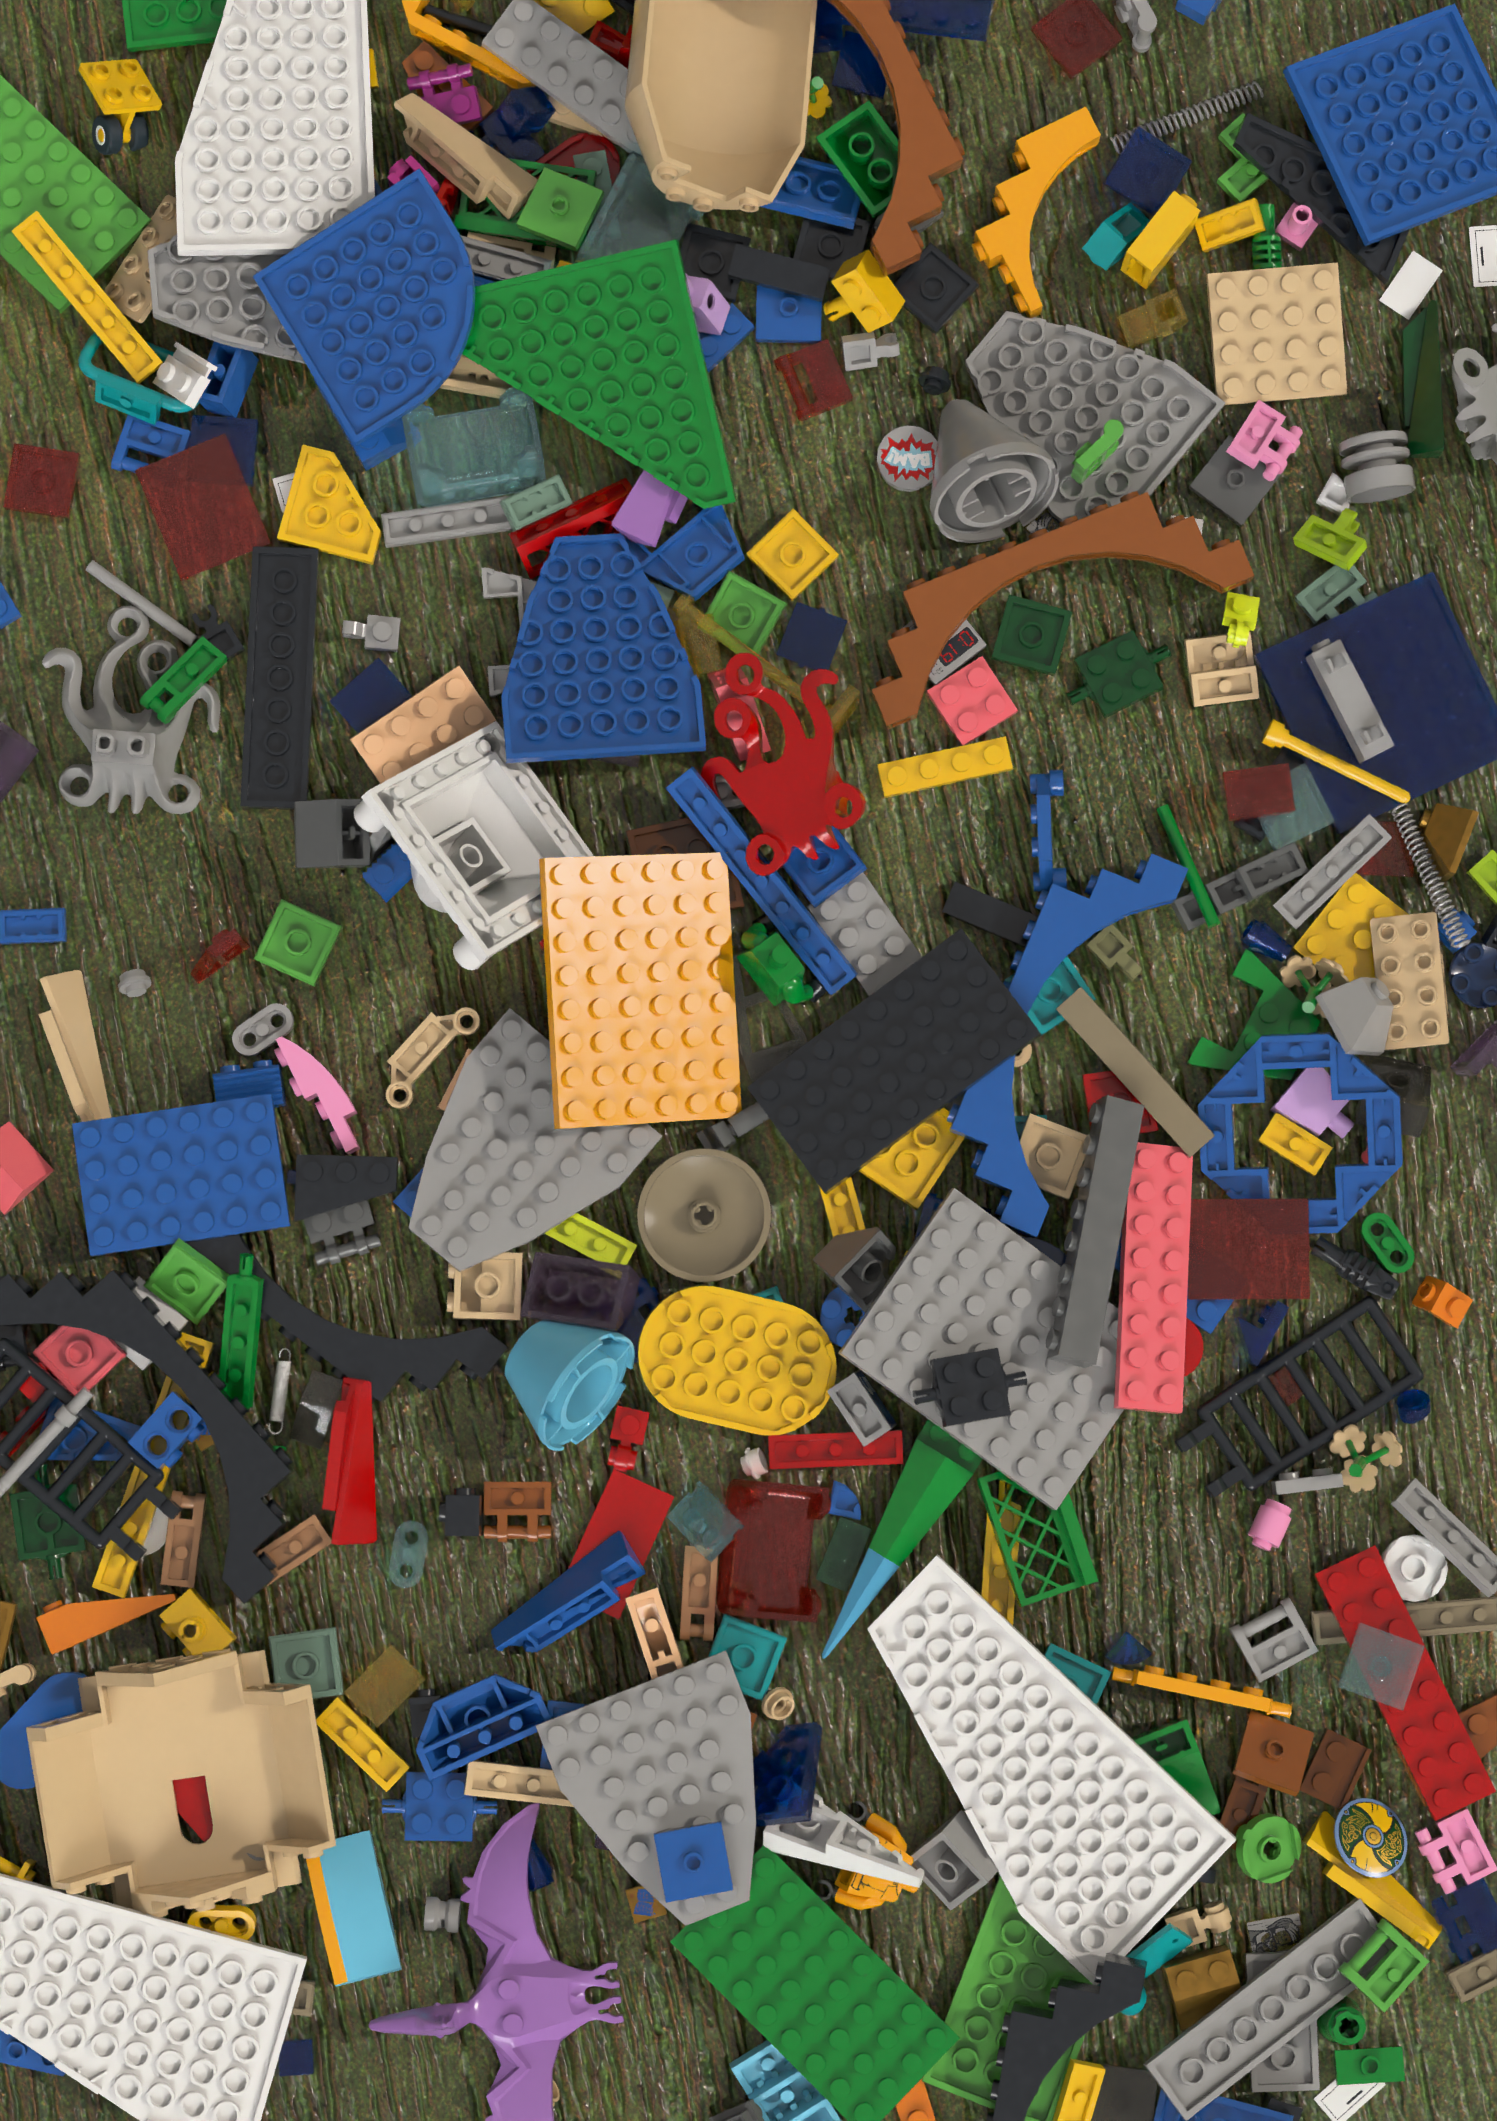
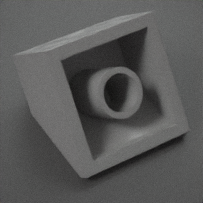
M962 1810L943 1823L910 1854L913 1857L912 1867L916 1870L919 1868L924 1870L923 1881L950 1910L986 1885L999 1871L985 1850L968 1816Z

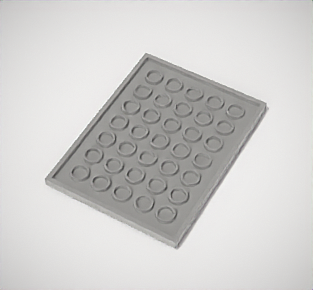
M952 1188L838 1354L1049 1508L1057 1510L1124 1410L1114 1408L1118 1308L1110 1302L1107 1304L1096 1365L1082 1368L1047 1359L1049 1349L1046 1348V1338L1054 1325L1055 1316L1052 1315V1306L1055 1298L1060 1293L1061 1283L1058 1282V1275L1061 1266L957 1189ZM998 1348L1001 1366L1005 1374L1022 1371L1026 1373V1377L1014 1380L1027 1378V1385L1008 1388L1007 1396L1011 1411L1009 1416L943 1428L940 1410L936 1406L935 1401L918 1405L914 1403V1399L925 1397L926 1395L913 1397V1390L932 1388L933 1374L930 1364L932 1359Z

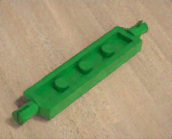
M241 1253L239 1272L227 1276L219 1376L227 1385L223 1390L229 1397L233 1399L237 1396L250 1409L253 1407L264 1279L252 1274L254 1255Z

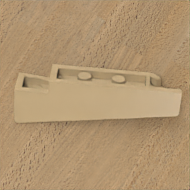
M410 93L395 102V109H398L404 115L407 128L403 131L406 143L476 204L485 200L487 196L498 210L510 220L527 202L538 179L414 93Z
M73 970L40 978L51 1010L38 1015L77 1116L80 1115L82 1122L111 1118L82 972L80 970Z

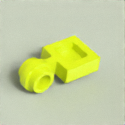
M1227 592L1222 625L1229 626L1226 643H1231L1232 647L1246 646L1249 630L1254 631L1256 626L1260 598Z

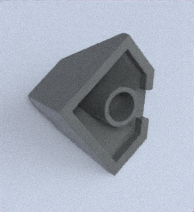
M878 1227L834 1236L812 1260L866 1313L890 1278L888 1269L890 1260L895 1259L896 1247Z

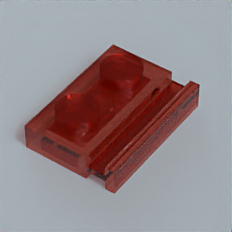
M1289 763L1222 773L1229 821L1295 812Z

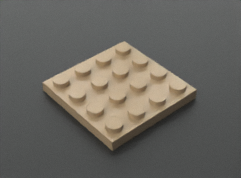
M1338 262L1210 273L1206 275L1215 395L1223 400L1225 405L1257 403L1258 400L1272 402L1347 395Z

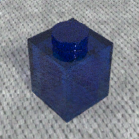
M531 86L512 90L496 112L515 137L540 132L556 109L539 87Z

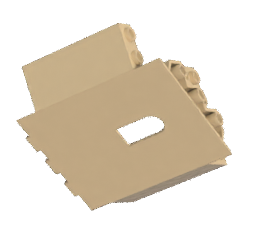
M230 1648L203 1652V1655L186 1657L182 1655L156 1659V1662L109 1666V1671H97L95 1676L78 1678L82 1712L26 1727L52 1888L66 1890V1894H77L86 1891V1885L95 1883V1885L111 1884L115 1905L134 1909L144 1914L163 1917L169 1914L168 1909L178 1906H185V1909L195 1908V1911L210 1910L216 1907L215 1902L228 1898L242 1900L243 1904H253L262 1901V1895L275 1892L278 1887L302 1883L298 1855L303 1854L304 1859L316 1858L324 1855L323 1850L336 1846L310 1684L270 1683L265 1650L237 1654L236 1651H231ZM205 1775L213 1832L207 1841L192 1843L183 1836L180 1829L173 1780ZM247 1853L252 1854L255 1857L264 1858V1860H254L250 1858Z

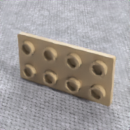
M166 195L151 218L152 221L141 232L134 246L104 290L125 317L139 323H143L152 310L148 250L160 243L169 242L177 234L176 198L170 195Z
M1435 912L1372 918L1370 920L1375 978H1378L1387 986L1390 993L1388 997L1394 1006L1385 1050L1448 1044L1447 1014L1449 1012L1437 914Z

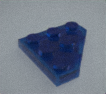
M817 1722L787 1725L778 1734L780 1739L767 1752L762 1750L753 1759L756 1827L811 1821L823 1729Z

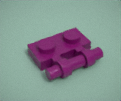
M457 63L447 65V69L430 72L429 70L420 71L418 76L407 78L410 91L422 88L424 97H421V99L457 124L462 125L483 120L477 87L474 85L463 87L462 78L473 76L470 63L460 66ZM446 82L451 83V91L435 94L434 85Z

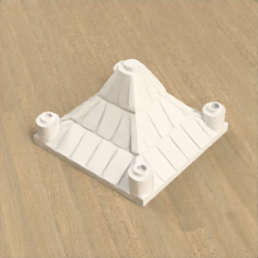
M497 721L368 790L361 797L363 800L354 809V818L357 824L365 831L374 833L385 826L391 832L394 840L410 860L414 888L420 900L432 909L448 913L451 919L458 925L459 930L464 936L454 944L453 955L456 961L468 970L478 969L494 954L543 925L539 859L594 856L527 762L506 763L504 731Z

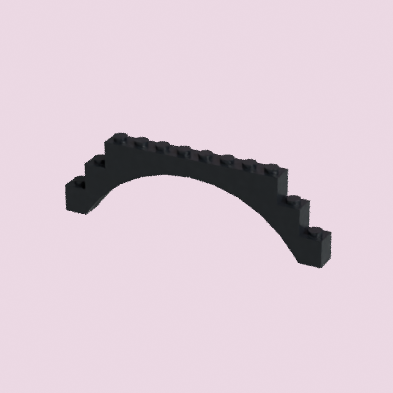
M242 1234L186 1242L229 1275L239 1272L241 1253L253 1254ZM254 1255L252 1274L264 1279L261 1318L268 1322L272 1317L281 1324L278 1331L289 1340L294 1342L299 1338L308 1345L304 1351L319 1363L323 1358L334 1366L331 1372L342 1381L344 1377L369 1380L372 1385V1404L376 1399L384 1403L407 1372L411 1374L408 1381L424 1392L428 1387L430 1390L435 1391L458 1360L463 1363L459 1369L474 1381L478 1376L485 1380L509 1350L508 1346L483 1327L438 1338L394 1339L356 1332L324 1319L294 1300L266 1273Z
M112 1270L86 1294L83 1292L86 1286L77 1275L72 1273L69 1276L66 1272H59L34 1296L31 1294L34 1288L25 1277L7 1274L0 1280V1326L57 1324L92 1331L119 1341L154 1362L184 1391L204 1419L216 1445L229 1492L230 1535L222 1579L244 1604L248 1603L278 1576L274 1570L277 1567L275 1561L265 1551L260 1554L257 1549L286 1524V1521L282 1518L285 1514L284 1510L275 1500L271 1499L268 1502L265 1497L295 1471L290 1466L293 1459L282 1447L278 1449L273 1447L268 1441L271 1435L259 1421L255 1424L251 1422L245 1415L249 1410L237 1396L233 1399L229 1397L223 1390L227 1385L215 1371L211 1374L206 1371L201 1365L205 1361L204 1358L193 1346L188 1349L179 1340L183 1335L172 1322L168 1321L165 1324L157 1315L161 1311L150 1297L146 1296L143 1299L135 1290L139 1285L128 1272L124 1271L121 1274L117 1270Z
M1107 1953L1104 1963L1098 1962L1094 1982L1101 1983L1100 1986L1061 1978L1058 1988L1051 1987L1048 2007L1053 2008L1054 2011L1015 2003L1011 2013L1005 2012L1002 2033H1007L1008 2036L1006 2046H999L996 2066L1002 2067L1000 2080H993L990 2096L991 2100H996L994 2113L988 2112L986 2121H1025L1027 2110L1043 2079L1065 2051L1098 2023L1140 2002L1147 1961Z

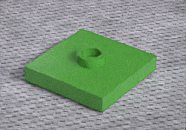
M544 167L516 223L517 227L577 251L602 202L604 191Z
M729 571L700 622L698 629L740 653H751L758 657L787 603Z
M281 899L255 954L254 960L315 987L343 927Z
M178 1238L143 1286L198 1325L227 1287V1276L229 1274Z

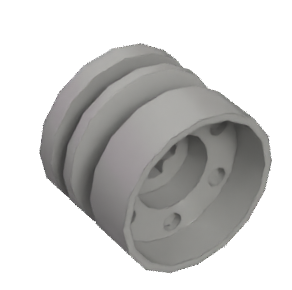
M1398 430L1372 431L1349 438L1339 444V454L1346 457L1342 459L1341 467L1347 470H1357L1344 478L1348 502H1380L1407 495L1415 490L1413 468L1410 465L1397 464L1410 456V450L1407 447H1403L1408 443L1407 433Z

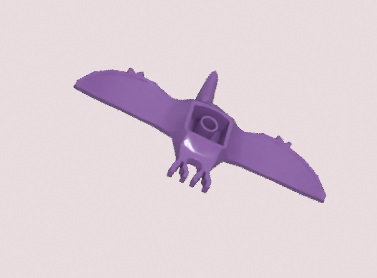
M530 1803L505 1822L482 1851L474 1876H465L463 1878V1883L469 1887L460 1898L461 1901L470 1903L467 1924L474 1929L488 1947L486 1966L473 1995L465 2002L445 2004L436 2002L433 2006L381 2016L371 2020L369 2023V2028L372 2031L381 2033L437 2036L438 2038L455 2033L468 2023L475 2024L483 2030L494 2046L501 2064L492 2087L486 2095L493 2115L487 2116L485 2121H555L553 2113V2067L561 2041L588 2021L602 2020L614 2024L624 2022L623 2014L613 2015L609 2011L599 2012V2010L609 2009L610 2005L614 2003H621V1995L608 1997L598 2004H589L585 1999V1990L591 1986L608 1989L620 1988L619 1980L610 1981L606 1977L595 1978L596 1975H605L606 1971L610 1969H617L618 1961L605 1962L593 1970L570 1967L551 1957L537 1933L529 1898L528 1861L540 1803Z

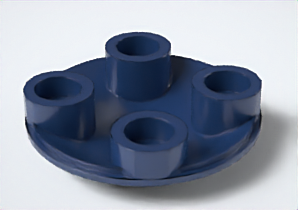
M1483 942L1471 943L1461 949L1453 958L1449 968L1451 988L1455 995L1465 1004L1476 1008H1489L1497 1005V949L1485 946Z

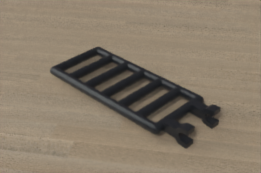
M1366 1296L1201 1404L1197 1408V1414L1203 1423L1174 1442L1182 1453L1211 1435L1229 1461L1232 1469L1204 1486L1210 1498H1215L1240 1480L1247 1490L1254 1491L1332 1440L1335 1431H1343L1346 1426L1355 1425L1419 1383L1423 1379L1424 1373L1377 1301L1372 1296ZM1366 1312L1369 1313L1408 1372V1374L1393 1384L1390 1383L1351 1323ZM1339 1330L1380 1390L1379 1393L1363 1402L1323 1341ZM1313 1348L1353 1409L1338 1420L1334 1418L1296 1360L1297 1357ZM1284 1366L1325 1427L1310 1438L1307 1437L1268 1377ZM1256 1384L1297 1444V1447L1283 1456L1279 1455L1241 1397L1242 1393ZM1229 1402L1269 1462L1268 1466L1254 1475L1213 1414V1412Z
M1 1338L0 1359L6 1354L20 1368L0 1390V1411L30 1376L45 1388L44 1392L0 1442V1466L7 1471L15 1462L7 1454L54 1399L57 1398L64 1405H67L75 1395L9 1339ZM85 1405L76 1414L78 1416L76 1421L69 1428L65 1426L17 1481L95 1548L103 1549L112 1540L134 1561H139L147 1549L121 1529L146 1499L151 1501L171 1520L175 1519L183 1508L157 1488L164 1478V1472L152 1465L123 1436ZM82 1419L97 1433L51 1487L47 1489L33 1475ZM109 1442L122 1453L121 1457L73 1511L59 1497L103 1445ZM133 1463L148 1477L99 1533L84 1519Z

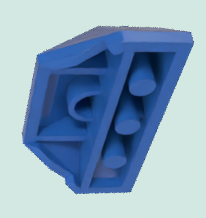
M493 1674L433 1701L419 1738L416 1752L430 1781L538 1732L536 1725L550 1720L551 1716L539 1692L500 1675Z

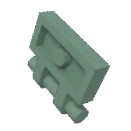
M1334 565L1294 598L1314 624L1324 616L1330 624L1321 633L1325 639L1329 638V640L1337 635L1342 636L1349 630L1348 626L1360 616L1364 618L1372 612L1371 608L1380 601L1374 591H1371L1365 597L1359 593L1358 589L1367 581L1354 565L1349 571ZM1348 598L1353 606L1340 616L1335 607Z

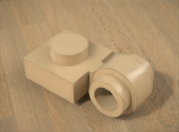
M1222 1900L1204 1905L1205 1912L1202 1914L1203 1916H1199L1196 1906L1165 1915L1166 1925L1171 1923L1191 1936L1193 1943L1187 1947L1208 1941L1204 1929L1209 1928L1213 1934L1231 1928L1230 1922L1232 1917L1228 1906L1224 1905Z

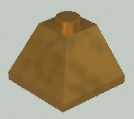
M1436 803L1431 807L1430 811L1424 810L1418 824V828L1423 829L1420 836L1424 838L1421 842L1426 843L1423 848H1429L1427 853L1431 854L1429 859L1434 860L1431 865L1437 866L1434 871H1439L1437 876L1442 877L1440 882L1445 883L1456 874L1479 812Z

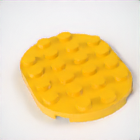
M701 1285L676 1291L663 1299L651 1311L641 1329L638 1341L637 1356L641 1376L648 1390L664 1407L686 1418L753 1434L781 1435L795 1431L814 1419L822 1411L830 1398L827 1390L835 1385L837 1365L834 1348L827 1333L815 1318L791 1304L730 1289Z

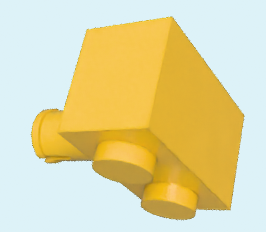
M868 249L843 262L831 281L841 296L825 302L823 309L826 316L834 312L833 315L828 317L832 322L853 312L867 333H870L894 321L905 300L889 277H884L875 257Z
M195 1588L188 1589L159 1615L164 1621L160 1626L173 1640L178 1637L186 1646L182 1650L186 1656L203 1655V1652L226 1649L237 1639Z

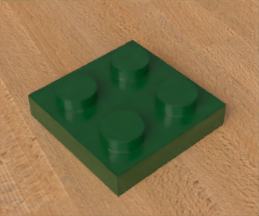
M1009 594L991 659L1055 676L1072 611Z

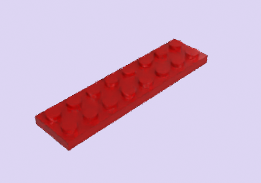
M1376 1545L1315 1573L1314 1576L1433 1820L1437 1821L1495 1793L1496 1790Z

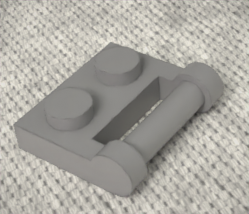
M1116 0V5L1114 6L1116 15L1120 22H1126L1133 34V49L1139 53L1148 51L1152 43L1151 33L1157 26V18L1148 1Z
M1289 1597L1280 1601V1605L1248 1623L1242 1626L1237 1624L1229 1628L1258 1683L1318 1652ZM1286 1617L1289 1619L1292 1626L1251 1647L1247 1639L1248 1637Z

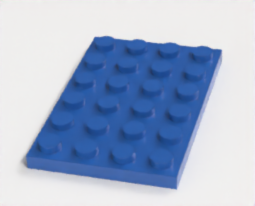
M272 1094L72 1123L89 1252L92 1257L172 1245L178 1238L186 1243L291 1227Z

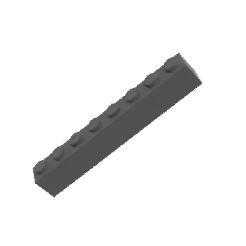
M1106 1095L1096 1100V1103H1093L1089 1112V1122H1092L1090 1134L1086 1136L1083 1143V1154H1086L1084 1166L1080 1168L1076 1180L1077 1186H1080L1078 1198L1072 1204L1070 1216L1073 1218L1072 1230L1068 1232L1064 1243L1067 1256L1058 1275V1282L1061 1283L1059 1296L1055 1298L1052 1306V1315L1055 1316L1054 1325L1046 1338V1348L1049 1349L1047 1359L1082 1368H1087L1097 1363L1145 1105Z

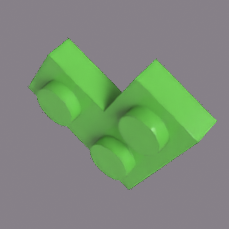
M1244 113L1223 130L1218 137L1238 159L1217 180V184L1236 204L1244 202L1268 180L1260 170L1232 146L1245 116Z

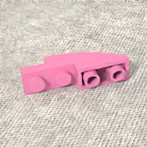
M282 1036L277 1038L276 1041L279 1047L274 1049L281 1066L285 1067L288 1065L294 1076L288 1080L296 1096L303 1095L307 1101L319 1097L320 1101L316 1102L315 1105L323 1121L330 1120L334 1131L330 1132V1136L338 1151L344 1148L345 1152L349 1155L359 1150L360 1147L346 1120L358 1113L341 1085L311 1054Z

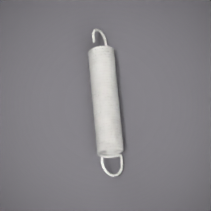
M283 1348L279 1353L280 1358L281 1352L287 1350L289 1352V1361H277L271 1411L269 1414L270 1421L281 1422L282 1425L281 1430L274 1433L271 1431L269 1423L268 1429L272 1434H279L283 1429L284 1409L291 1368V1353L287 1348Z

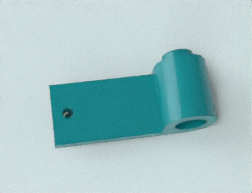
M1169 1923L1126 1957L1147 1961L1145 1978H1147L1193 1943L1191 1936ZM1144 1986L1140 2002L1126 2008L1121 2013L1131 2016L1143 2009L1147 1998Z

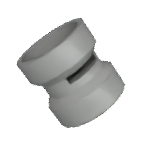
M427 1896L424 1930L435 1931L437 1928H445L447 1932L458 1933L461 1900L459 1898H450L448 1901H441L438 1897Z

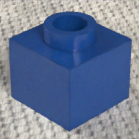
M1462 910L1460 912L1457 911V914L1453 917H1460L1457 922H1462L1463 924L1459 928H1465L1462 934H1468L1464 940H1470L1477 933L1473 928L1475 923L1467 913ZM1439 921V940L1454 954L1461 947L1454 948L1451 946L1452 942L1448 940L1449 936L1446 935L1447 930L1443 929L1444 924H1441ZM1459 935L1452 936L1451 939H1455Z

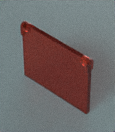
M226 433L135 470L174 562L180 581L188 580L199 573L253 551V546L264 547L272 544Z

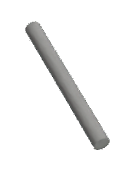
M94 560L88 564L86 568L88 573L137 607L189 647L196 643L198 640L197 635Z

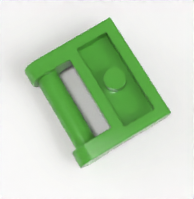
M1112 419L1106 422L1103 435L1093 445L1089 441L1085 443L1074 455L1076 458L1072 462L1074 467L1071 477L1079 485L1117 450L1118 440L1121 438L1124 430L1120 421Z
M1382 1918L1376 1925L1377 1930L1348 1963L1343 1962L1337 1970L1379 2010L1385 2013L1430 1961L1390 1923ZM1387 1939H1390L1394 1943L1393 1947L1365 1978L1359 1975L1358 1971Z

